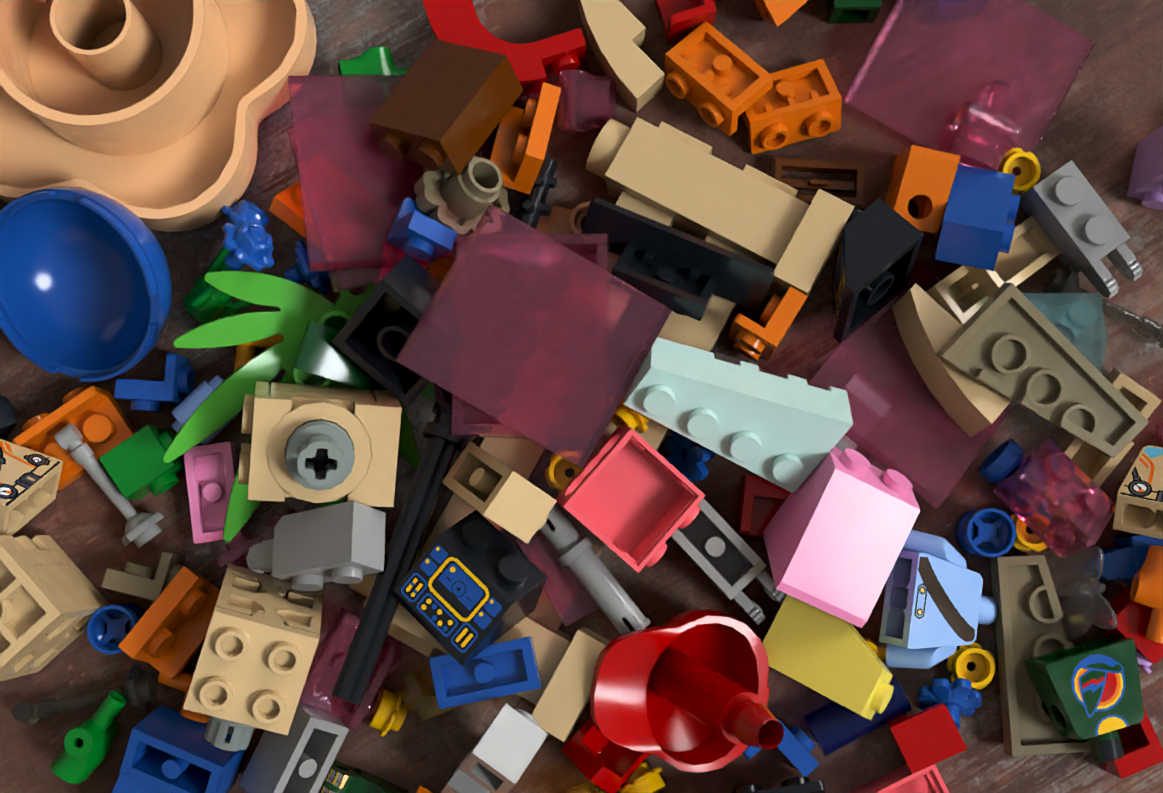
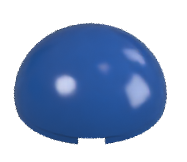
M53 187L33 191L6 205L0 211V329L14 347L43 370L51 374L58 371L71 377L80 378V382H96L115 377L128 371L148 355L160 339L166 326L172 303V284L167 259L159 242L147 225L118 201L94 191L74 187Z

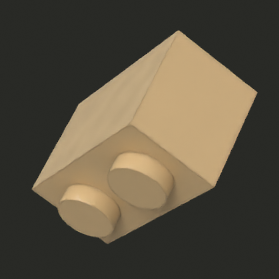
M471 441L442 481L445 486L482 515L527 544L536 531L544 526L549 512L557 502L550 495Z

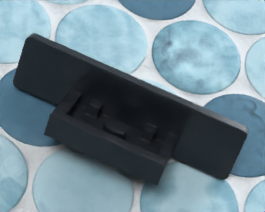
M598 197L593 198L589 204L581 239L620 255L612 269L608 284L623 289L633 296L645 298L669 308L677 314L685 315L701 321L714 294L754 311L761 310L774 279L775 269Z

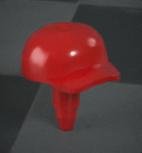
M710 609L685 611L662 623L659 627L645 628L621 635L611 640L599 654L594 667L590 690V715L596 729L617 745L633 751L657 755L681 771L702 773L721 769L739 757L748 746L774 749L781 743L784 736L782 724L767 707L770 691L768 687L769 667L767 652L760 638L743 621L732 615Z

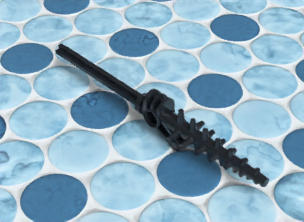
M544 158L530 195L520 192L525 197L519 211L510 210L506 215L507 220L514 222L508 237L494 236L492 238L491 245L502 249L497 263L482 261L477 263L476 270L490 276L486 289L466 287L462 289V297L479 305L467 332L456 315L466 342L434 377V395L436 400L432 412L435 414L433 422H427L423 432V436L429 440L386 550L384 572L377 574L332 696L361 706L399 604L392 596L393 590L413 567L443 487L442 481L449 471L456 450H464L470 441L484 433H498L500 423L497 421V417L505 413L506 408L502 403L504 399L511 397L513 390L508 385L487 376L494 357L521 360L523 356L522 350L501 341L500 337L503 328L527 330L529 326V321L510 313L509 310L513 299L533 301L535 292L518 285L522 271L538 273L540 270V263L527 258L531 243L544 244L546 240V235L536 231L540 216H549L552 210L551 206L545 204L549 189L555 188L557 184V179L553 177L558 163L552 158ZM460 389L471 390L470 397L463 404H450L451 397L456 391Z

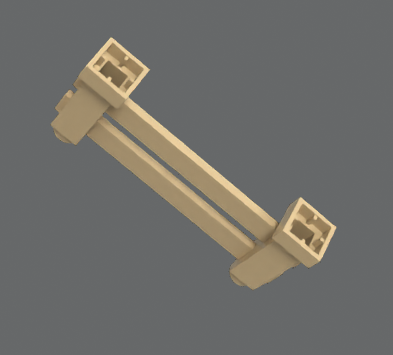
M637 117L631 128L614 119H610L604 125L591 148L586 163V170L606 180L608 194L618 199L615 205L775 269L774 279L767 294L771 298L774 294L783 298L790 286L809 296L843 234L841 231L855 206L821 189H818L809 205L796 198L798 190L747 164L744 170H741L711 155L712 146L663 121L659 127H656ZM592 245L515 382L511 397L505 400L503 406L506 408V411L503 415H498L497 421L500 423L498 433H487L480 445L481 449L529 482L633 296L623 289L608 284L612 269L620 255ZM714 294L701 321L677 314L667 308L652 336L711 352L737 303ZM609 415L587 452L589 458L596 453L617 428L609 418ZM651 419L646 424L648 430L645 433H638L635 429L634 431L657 451L669 428ZM453 493L423 549L418 551L413 566L441 533L476 509L456 493ZM560 505V509L582 537L585 538L588 535L594 544L591 548L599 557L605 544ZM485 517L497 530L502 532L503 528ZM542 534L529 557V560L548 577L535 610L492 644L532 636L542 687L498 698L514 707L518 705L521 698L533 703L536 707L531 715L538 722L539 728L564 742L573 731L590 699L595 664L600 652L610 641L586 627L578 629L574 638L559 630L578 596L582 584L568 566L564 568L560 566L557 562L560 556ZM385 540V553L389 545L387 540ZM378 573L364 575L362 582L349 584V588L367 597L363 605L364 607ZM399 603L388 634L427 657H432L436 649L449 654Z

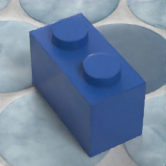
M958 164L943 218L935 260L994 271L998 253H1009L1014 234V223L1021 198L1020 195L1012 194L1015 175Z
M160 705L132 728L120 772L167 793H227L236 784L246 750L233 752L213 746L204 737L207 724L187 719L178 712ZM227 733L225 739L230 740L231 735Z

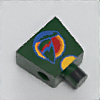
M1107 635L1024 660L1026 669L1059 735L1075 740L1088 739L1093 759L1096 762L1112 761L1125 755L1118 729L1140 723L1144 718L1136 646L1133 638Z

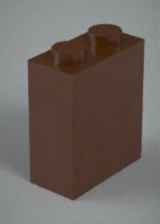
M433 39L367 122L379 139L377 142L379 148L391 159L396 161L404 159L421 164L431 171L439 169L460 175L524 90L506 55Z

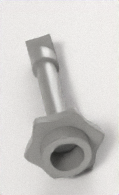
M69 423L54 435L57 443L64 450L69 449L71 451L70 455L79 466H83L95 483L127 519L125 534L122 538L124 546L133 541L140 548L163 531L157 523L164 516L159 512L152 514L146 512L137 513L130 502L124 498L108 473L96 460L92 449L87 443L81 441L83 436L75 425Z

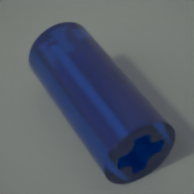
M894 675L889 683L894 687L887 707L881 714L875 712L871 720L835 701H831L803 716L809 732L825 757L912 710L904 690Z

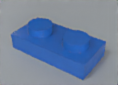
M532 636L491 644L464 666H461L450 654L429 658L439 710L542 687Z

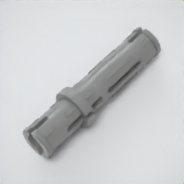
M556 502L549 512L546 523L539 531L560 556L557 562L562 568L568 566L621 635L645 629L651 621L643 615L592 550L593 541L588 535L585 538L582 537Z

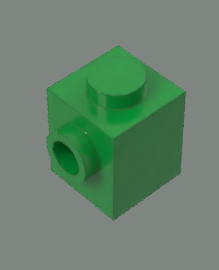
M147 425L99 458L125 499L141 500L151 492L154 496H157L171 489L179 482L176 475L185 470L182 457L179 456L170 463L163 461L166 449L176 436L171 430L167 429L164 431L162 428Z

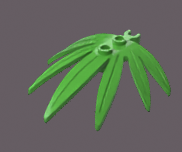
M346 269L338 278L337 289L339 295L333 303L303 285L271 274L243 270H221L205 273V281L218 290L246 302L279 307V310L246 312L207 322L176 337L173 342L174 347H227L254 342L276 334L283 335V339L238 368L205 398L169 444L163 455V461L165 463L172 462L222 427L243 409L245 394L255 395L256 381L270 382L281 369H285V373L278 383L351 388V385L312 374L293 366L308 321L341 330L353 316L359 304L366 300L376 285L368 281L362 292L358 294L351 293L348 289V283L354 273ZM434 378L420 395L435 403ZM451 397L450 404L457 405L453 397ZM399 400L402 406L398 451L412 467L418 468L420 459L416 441L405 409ZM252 434L249 435L247 443H251ZM239 465L226 511L223 529V539L225 542H230L237 535L262 502L247 500L248 484H238ZM343 500L318 503V506L321 508L343 503Z

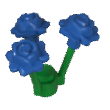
M241 200L234 206L225 205L221 208L228 222L222 227L225 235L222 242L223 247L207 270L194 282L195 287L183 298V304L187 311L203 324L216 320L218 317L222 318L237 314L254 304L240 299L233 303L231 301L232 296L218 290L205 281V273L221 270H241L245 264L260 272L264 267L270 268L274 265L272 235L265 229L270 221V217L266 215L261 207L247 200ZM302 240L296 241L295 252L297 255L295 256V265L285 270L282 278L298 284L306 282L324 294L329 292V279L336 271L332 258L316 246L306 245Z

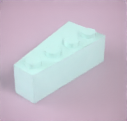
M656 336L649 338L625 371L624 405L793 494L853 425L846 390L832 386L828 390L808 385L807 379L787 374L786 378L761 372L758 365L741 360L739 364L714 358V353Z

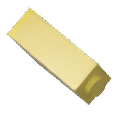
M788 594L786 595L762 642L768 655V666L869 720L872 719L875 712L881 714L887 707L893 694L894 687L889 684L893 677L892 673L851 623Z

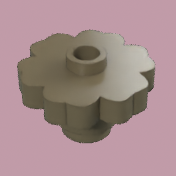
M474 155L460 175L439 169L431 171L423 167L424 174L414 184V190L417 195L416 206L420 211L430 214L429 218L458 232L455 243L463 238L468 244L478 246L483 241L492 239L502 229L501 220L510 212L507 201L508 192L502 186L503 177L501 171L492 161Z

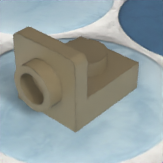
M163 552L156 576H153L155 567L132 561H126L125 568H107L101 587L155 601L182 569L185 554Z

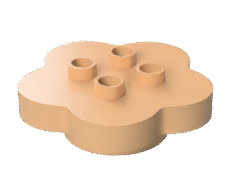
M0 0V199L10 203L33 191L53 187H74L94 191L118 201L136 214L152 230L163 232L188 231L217 220L224 215L221 208L225 205L234 206L250 183L257 161L259 124L264 118L287 103L298 92L310 73L316 53L317 36L314 18L307 1Z

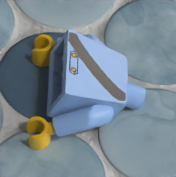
M911 529L886 581L879 642L886 643L887 646L878 647L872 639L863 638L880 660L886 662L887 667L929 669L953 655L957 646L972 645L976 640L978 624L990 625L996 619L997 603L993 597L981 595L983 586L981 575L967 569L965 558L945 538Z

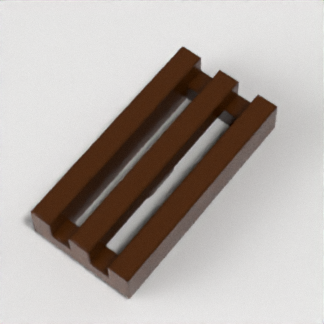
M772 157L770 164L771 177L796 190L818 191V189L828 192L855 193V197L837 198L855 206L853 211L858 208L862 210L865 208L867 162ZM782 171L850 174L856 176L855 181L783 178ZM800 194L796 196V198L809 205L815 195Z

